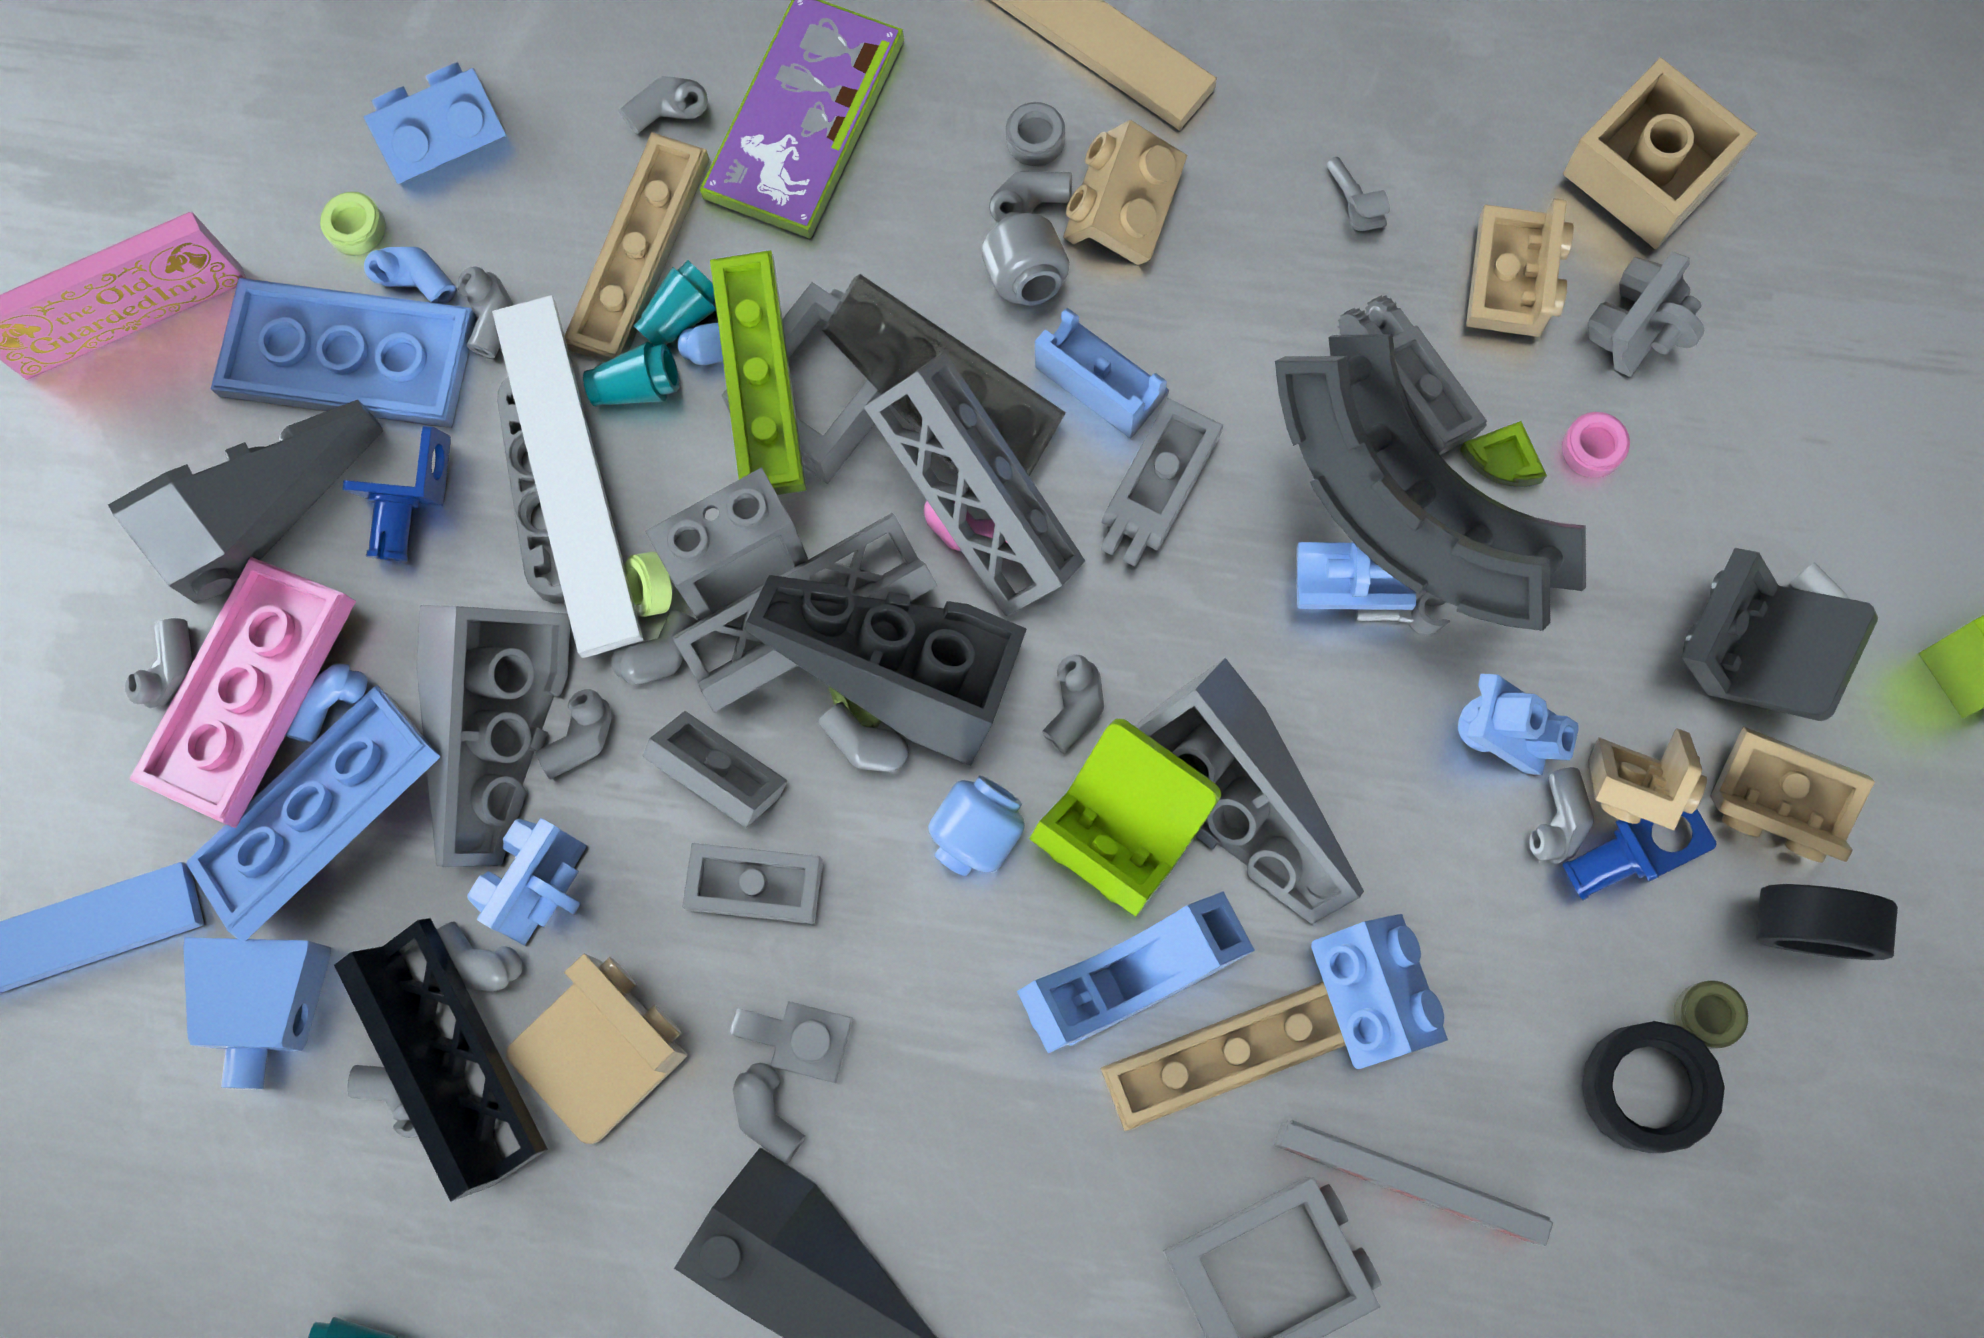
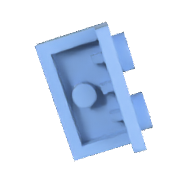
M457 62L427 75L426 79L430 87L411 96H408L403 86L371 100L376 111L363 117L397 184L507 136L474 68L463 72Z
M1402 914L1364 921L1312 942V951L1352 1064L1356 1069L1368 1067L1448 1040L1443 1027L1444 1012L1438 997L1429 989L1419 962L1421 958L1419 942L1413 931L1406 926Z

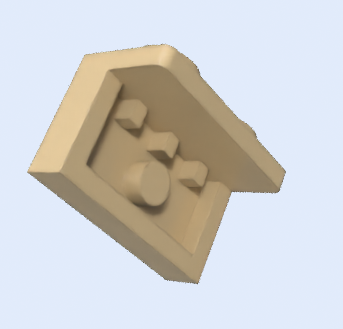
M1132 120L1108 132H1101L1093 140L1086 153L1085 163L1089 167L1084 181L1074 192L1067 205L1066 216L1070 219L1063 238L1072 244H1076L1090 237L1136 265L1150 261L1188 155Z
M1554 198L1546 213L1484 205L1479 217L1466 327L1540 337L1551 317H1559L1561 315L1567 294V280L1558 278L1560 260H1566L1569 255L1574 232L1573 223L1564 222L1566 200Z
M1743 726L1710 797L1718 811L1724 814L1722 822L1737 831L1750 836L1760 837L1762 831L1766 830L1786 838L1785 846L1807 859L1823 863L1826 856L1829 855L1847 862L1853 849L1846 840L1875 781L1869 775Z
M1678 728L1674 731L1661 761L1598 737L1588 759L1595 800L1601 802V808L1611 816L1632 824H1638L1641 818L1668 829L1675 830L1683 811L1692 814L1696 810L1707 784V777L1701 775L1700 757L1697 755L1690 733Z

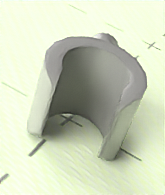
M1339 157L1330 159L1326 166L1344 191V195L1348 200V212L1352 227L1358 231H1365L1387 226L1384 215L1389 213L1390 205L1386 192L1381 190L1363 194L1360 185L1353 179Z
M1428 592L1416 600V606L1413 610L1357 609V621H1399V623H1409L1413 630L1423 635L1434 634L1450 623V620L1446 619L1433 620L1426 614L1425 605L1439 606L1446 603Z

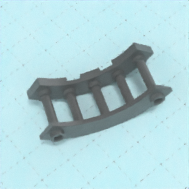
M1393 334L1332 335L1328 337L1330 356H1285L1276 360L1278 393L1286 428L1293 446L1299 444L1303 458L1314 477V480L1310 481L1314 492L1339 527L1381 569L1419 594L1426 591L1447 603L1458 606L1456 611L1508 627L1543 631L1551 623L1550 588L1583 591L1586 588V525L1558 523L1511 509L1488 497L1454 471L1433 448L1419 427L1408 405L1395 361Z

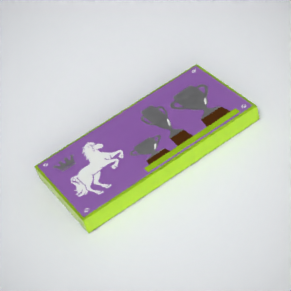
M791 0L700 187L703 199L811 239L904 42L903 29L823 0Z

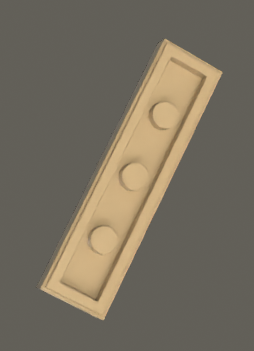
M651 132L565 333L568 350L604 362L630 350L638 331L634 324L641 318L642 313L652 298L710 160L706 149Z
M1320 982L1103 1066L1100 1069L1125 1132L1346 1046L1324 982Z

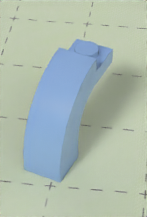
M1223 891L1183 907L1143 932L1096 956L1039 978L1018 990L1017 993L1029 1015L1033 1028L1039 1034L1047 1052L1051 1053L1066 1045H1074L1142 1012L1255 951Z

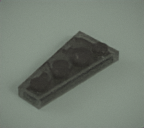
M861 274L853 278L822 330L881 394L945 351L1029 476L1066 413ZM906 394L891 405L916 432L921 433L922 416ZM938 454L958 476L959 470L951 458Z

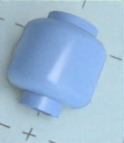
M979 775L975 782L958 781L953 785L928 826L929 834L935 843L940 846L935 853V857L946 867L962 876H967L971 869L980 872H995L1000 868L1024 831V819L1018 812L1022 806L1021 801L1008 790L984 776Z

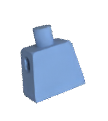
M185 937L183 949L187 1034L190 1045L226 1049L221 1088L263 1089L268 1050L302 1051L307 1043L328 967L331 947L304 940L247 939L245 942H242L239 939Z

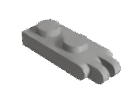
M1167 398L1102 518L1101 523L1111 528L1102 544L1101 550L1113 555L1124 535L1133 538L1123 561L1134 567L1146 546L1157 551L1159 550L1222 433L1223 424Z

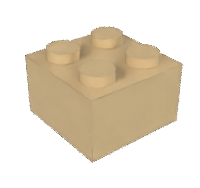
M1660 57L1580 139L1563 175L1657 250L1735 168L1758 133Z

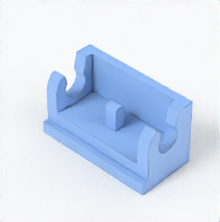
M1069 308L1064 309L1060 318L1062 322L1057 331L1051 334L1045 329L1035 340V368L1131 439L1168 395L1167 381L1157 373L1150 376L1079 323V316Z

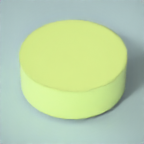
M345 192L333 197L323 208L320 217V226L325 237L335 249L347 255H361L371 251L380 243L385 233L386 223L382 212L370 197L359 192Z
M657 552L629 556L624 567L637 615L646 617L666 613L671 605L672 585L670 576Z

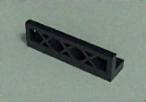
M431 918L417 920L384 946L350 952L334 964L450 1202L496 1185L548 1150ZM417 943L427 961L423 982L412 978L401 956ZM438 1002L449 1005L456 1019L453 1039L442 1036L435 1023ZM467 1060L478 1063L485 1076L482 1097L471 1094L463 1079ZM496 1119L509 1124L520 1146V1149L503 1159L493 1139Z

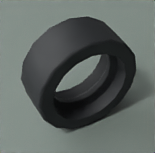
M1799 884L1768 885L1760 891L1756 939L1768 946L1805 954L1844 959L1885 960L1894 956L1898 906L1893 900L1848 889Z
M1652 1021L1619 1028L1599 1041L1585 1063L1582 1090L1588 1113L1604 1135L1627 1149L1646 1153H1667L1690 1148L1710 1133L1722 1113L1725 1086L1718 1061L1701 1039L1681 1026ZM1643 1047L1664 1049L1677 1057L1688 1072L1692 1086L1690 1105L1683 1117L1670 1126L1656 1129L1640 1126L1626 1117L1616 1103L1613 1091L1614 1072L1622 1058L1635 1049Z

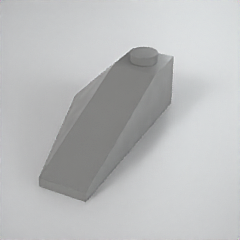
M420 605L416 669L422 729L425 739L440 755V758L427 770L436 866L502 865L506 850L503 849V838L513 822L518 819L526 796L523 783L534 751L543 748L548 733L542 730L553 697L561 696L568 676L570 620L567 613Z

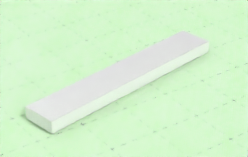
M549 295L494 310L492 313L577 652L582 658L642 642L644 640L556 302L553 296Z

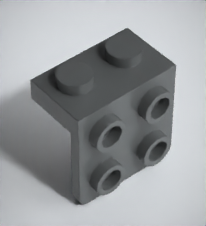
M1734 548L1725 569L1720 571L1712 582L1710 599L1698 624L1693 625L1685 637L1681 658L1707 695L1812 720L1824 721L1835 713L1875 628L1878 615L1874 607L1867 602L1779 586L1759 552Z

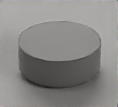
M1041 102L1027 103L1015 109L1009 116L1006 124V143L1009 152L1017 161L1030 166H1041L1055 160L1062 152L1065 144V123L1061 114L1054 107Z

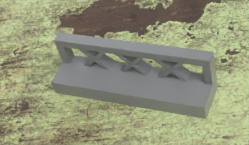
M945 351L864 406L866 412L1006 616L1063 586L1086 561ZM907 394L922 416L921 433L903 428L889 408V405ZM932 452L951 458L959 470L957 486L938 480L930 468ZM968 505L985 510L995 523L993 538L974 533L966 521ZM1003 558L1022 563L1034 584L1015 593L1001 573Z
M893 513L780 575L781 577L810 581L812 575L826 568L848 574L844 586L853 595L886 600L890 592L910 595V601L938 586L927 565L918 559ZM889 533L904 563L883 575L861 570L860 565L866 545ZM854 552L850 566L835 563ZM857 577L871 581L853 591ZM763 586L672 636L713 712L720 710L797 666V664L744 630L746 621ZM744 614L741 628L727 625L730 621ZM713 631L738 637L732 660L709 673L691 643ZM746 640L761 643L743 653Z

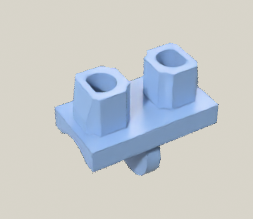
M1298 542L1296 547L1297 609L1413 610L1416 606L1415 591L1381 569L1353 542Z
M1480 674L1478 686L1482 696L1470 701L1463 708L1459 718L1458 731L1461 739L1468 746L1481 752L1490 751L1525 774L1542 775L1546 759L1571 760L1579 730L1577 722L1568 716L1556 715L1547 708L1545 700L1536 694L1524 693L1497 674Z
M540 818L537 824L522 819H516L503 838V849L516 856L503 878L489 871L480 875L467 895L468 900L481 912L477 918L478 921L524 946L538 925L545 927L557 906L575 914L581 904L565 893L579 873L578 870L574 869V866L587 845L543 818Z

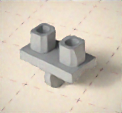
M1672 251L1663 265L1634 257L1623 272L1619 282L1620 295L1635 301L1630 311L1604 302L1598 306L1588 322L1589 340L1613 353L1615 371L1631 377L1651 348L1660 354L1666 355L1674 345L1691 348L1697 345L1702 338L1705 330L1702 322L1696 316L1702 305L1697 298L1689 296L1690 287L1683 278V273L1690 265L1688 257Z

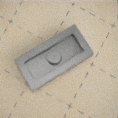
M686 711L649 738L643 754L646 760L745 828L752 824L780 798L787 783L785 778Z
M692 843L682 907L687 911L815 924L823 859L820 856Z

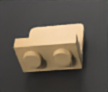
M584 953L564 972L574 984L508 1046L506 1055L513 1067L575 1136L583 1143L595 1144L603 1139L663 1081L688 1054L675 1041L682 1034L679 1028L656 1005H653L648 1011L631 993L637 986L636 982L613 958L609 957L602 962Z

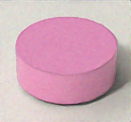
M1590 412L1578 417L1569 427L1562 441V453L1568 466L1576 473L1590 478H1600L1614 472L1624 461L1630 448V438L1625 426L1616 417L1603 412Z

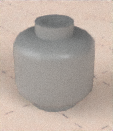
M1022 213L1003 218L989 231L982 243V259L999 295L1011 303L1030 306L1042 304L1057 294L1068 275L1069 259L1052 223L1039 214Z

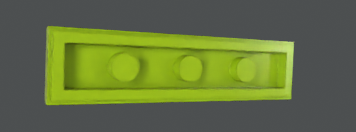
M772 251L710 260L739 480L762 468L777 495L806 491Z

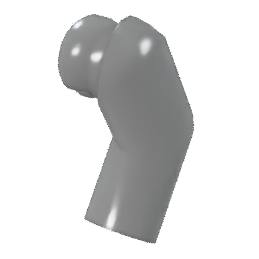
M662 76L619 109V112L630 128L639 134L660 116L681 119H693L700 116L707 107V93L704 87L696 81Z
M170 618L155 623L158 659L147 671L138 670L127 678L125 692L131 702L144 704L148 708L160 707L168 704L178 691L192 665L188 623L185 619Z
M843 702L834 705L817 721L849 762L856 768L884 772L894 771L900 768L907 759L908 745L900 734L887 729L862 726Z
M1574 767L1559 769L1548 777L1557 813L1550 825L1541 824L1538 826L1537 831H1532L1529 840L1533 855L1540 860H1550L1552 863L1559 864L1573 858L1594 823V815L1580 770Z
M456 922L447 923L437 929L466 989L496 992L506 988L508 981H513L521 975L522 961L514 949L506 946L498 948L495 952L473 949Z
M354 1065L348 1078L349 1097L385 1100L392 1112L393 1119L397 1120L393 1129L402 1137H418L385 1068Z

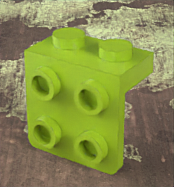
M1115 719L1103 732L1067 793L1039 821L1029 839L1045 850L1056 862L1067 866L1101 891L1108 900L1120 905L1136 917L1169 876L1220 800L1221 791L1214 782L1125 719Z

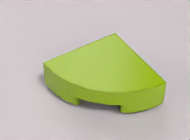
M1522 421L1468 440L1460 448L1462 455L1473 469L1493 482L1507 486L1526 487L1540 484L1547 477Z

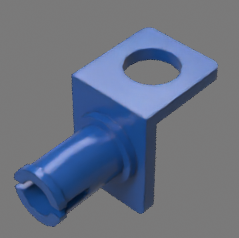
M423 426L415 487L343 481L342 490L368 498L369 502L374 503L369 549L366 552V557L408 562L407 549L412 508H418L419 503L441 506L444 504L451 445L450 435L435 427ZM435 449V467L432 473V457Z
M1696 808L1692 814L1683 811L1681 815L1690 823L1692 828V839L1683 850L1668 852L1659 848L1652 837L1653 822L1641 818L1638 824L1618 820L1615 823L1619 829L1613 831L1616 838L1570 862L1562 863L1582 901L1589 898V895L1637 873L1639 878L1646 876L1650 882L1713 850L1717 844L1698 809Z

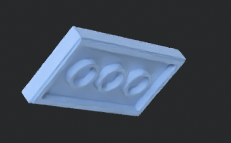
M239 278L211 390L219 397L329 411L359 400L375 418L452 428L469 353L467 343L473 332L477 316L469 307Z
M376 685L249 803L237 828L225 825L191 856L186 864L227 931L242 942H245L440 758V755L394 700Z

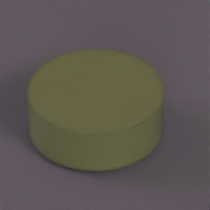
M1704 981L1689 986L1679 995L1674 1008V1019L1676 1025L1681 1026L1701 1039L1708 1049H1718L1734 1044L1743 1036L1748 1025V1009L1743 997L1730 985L1720 981Z

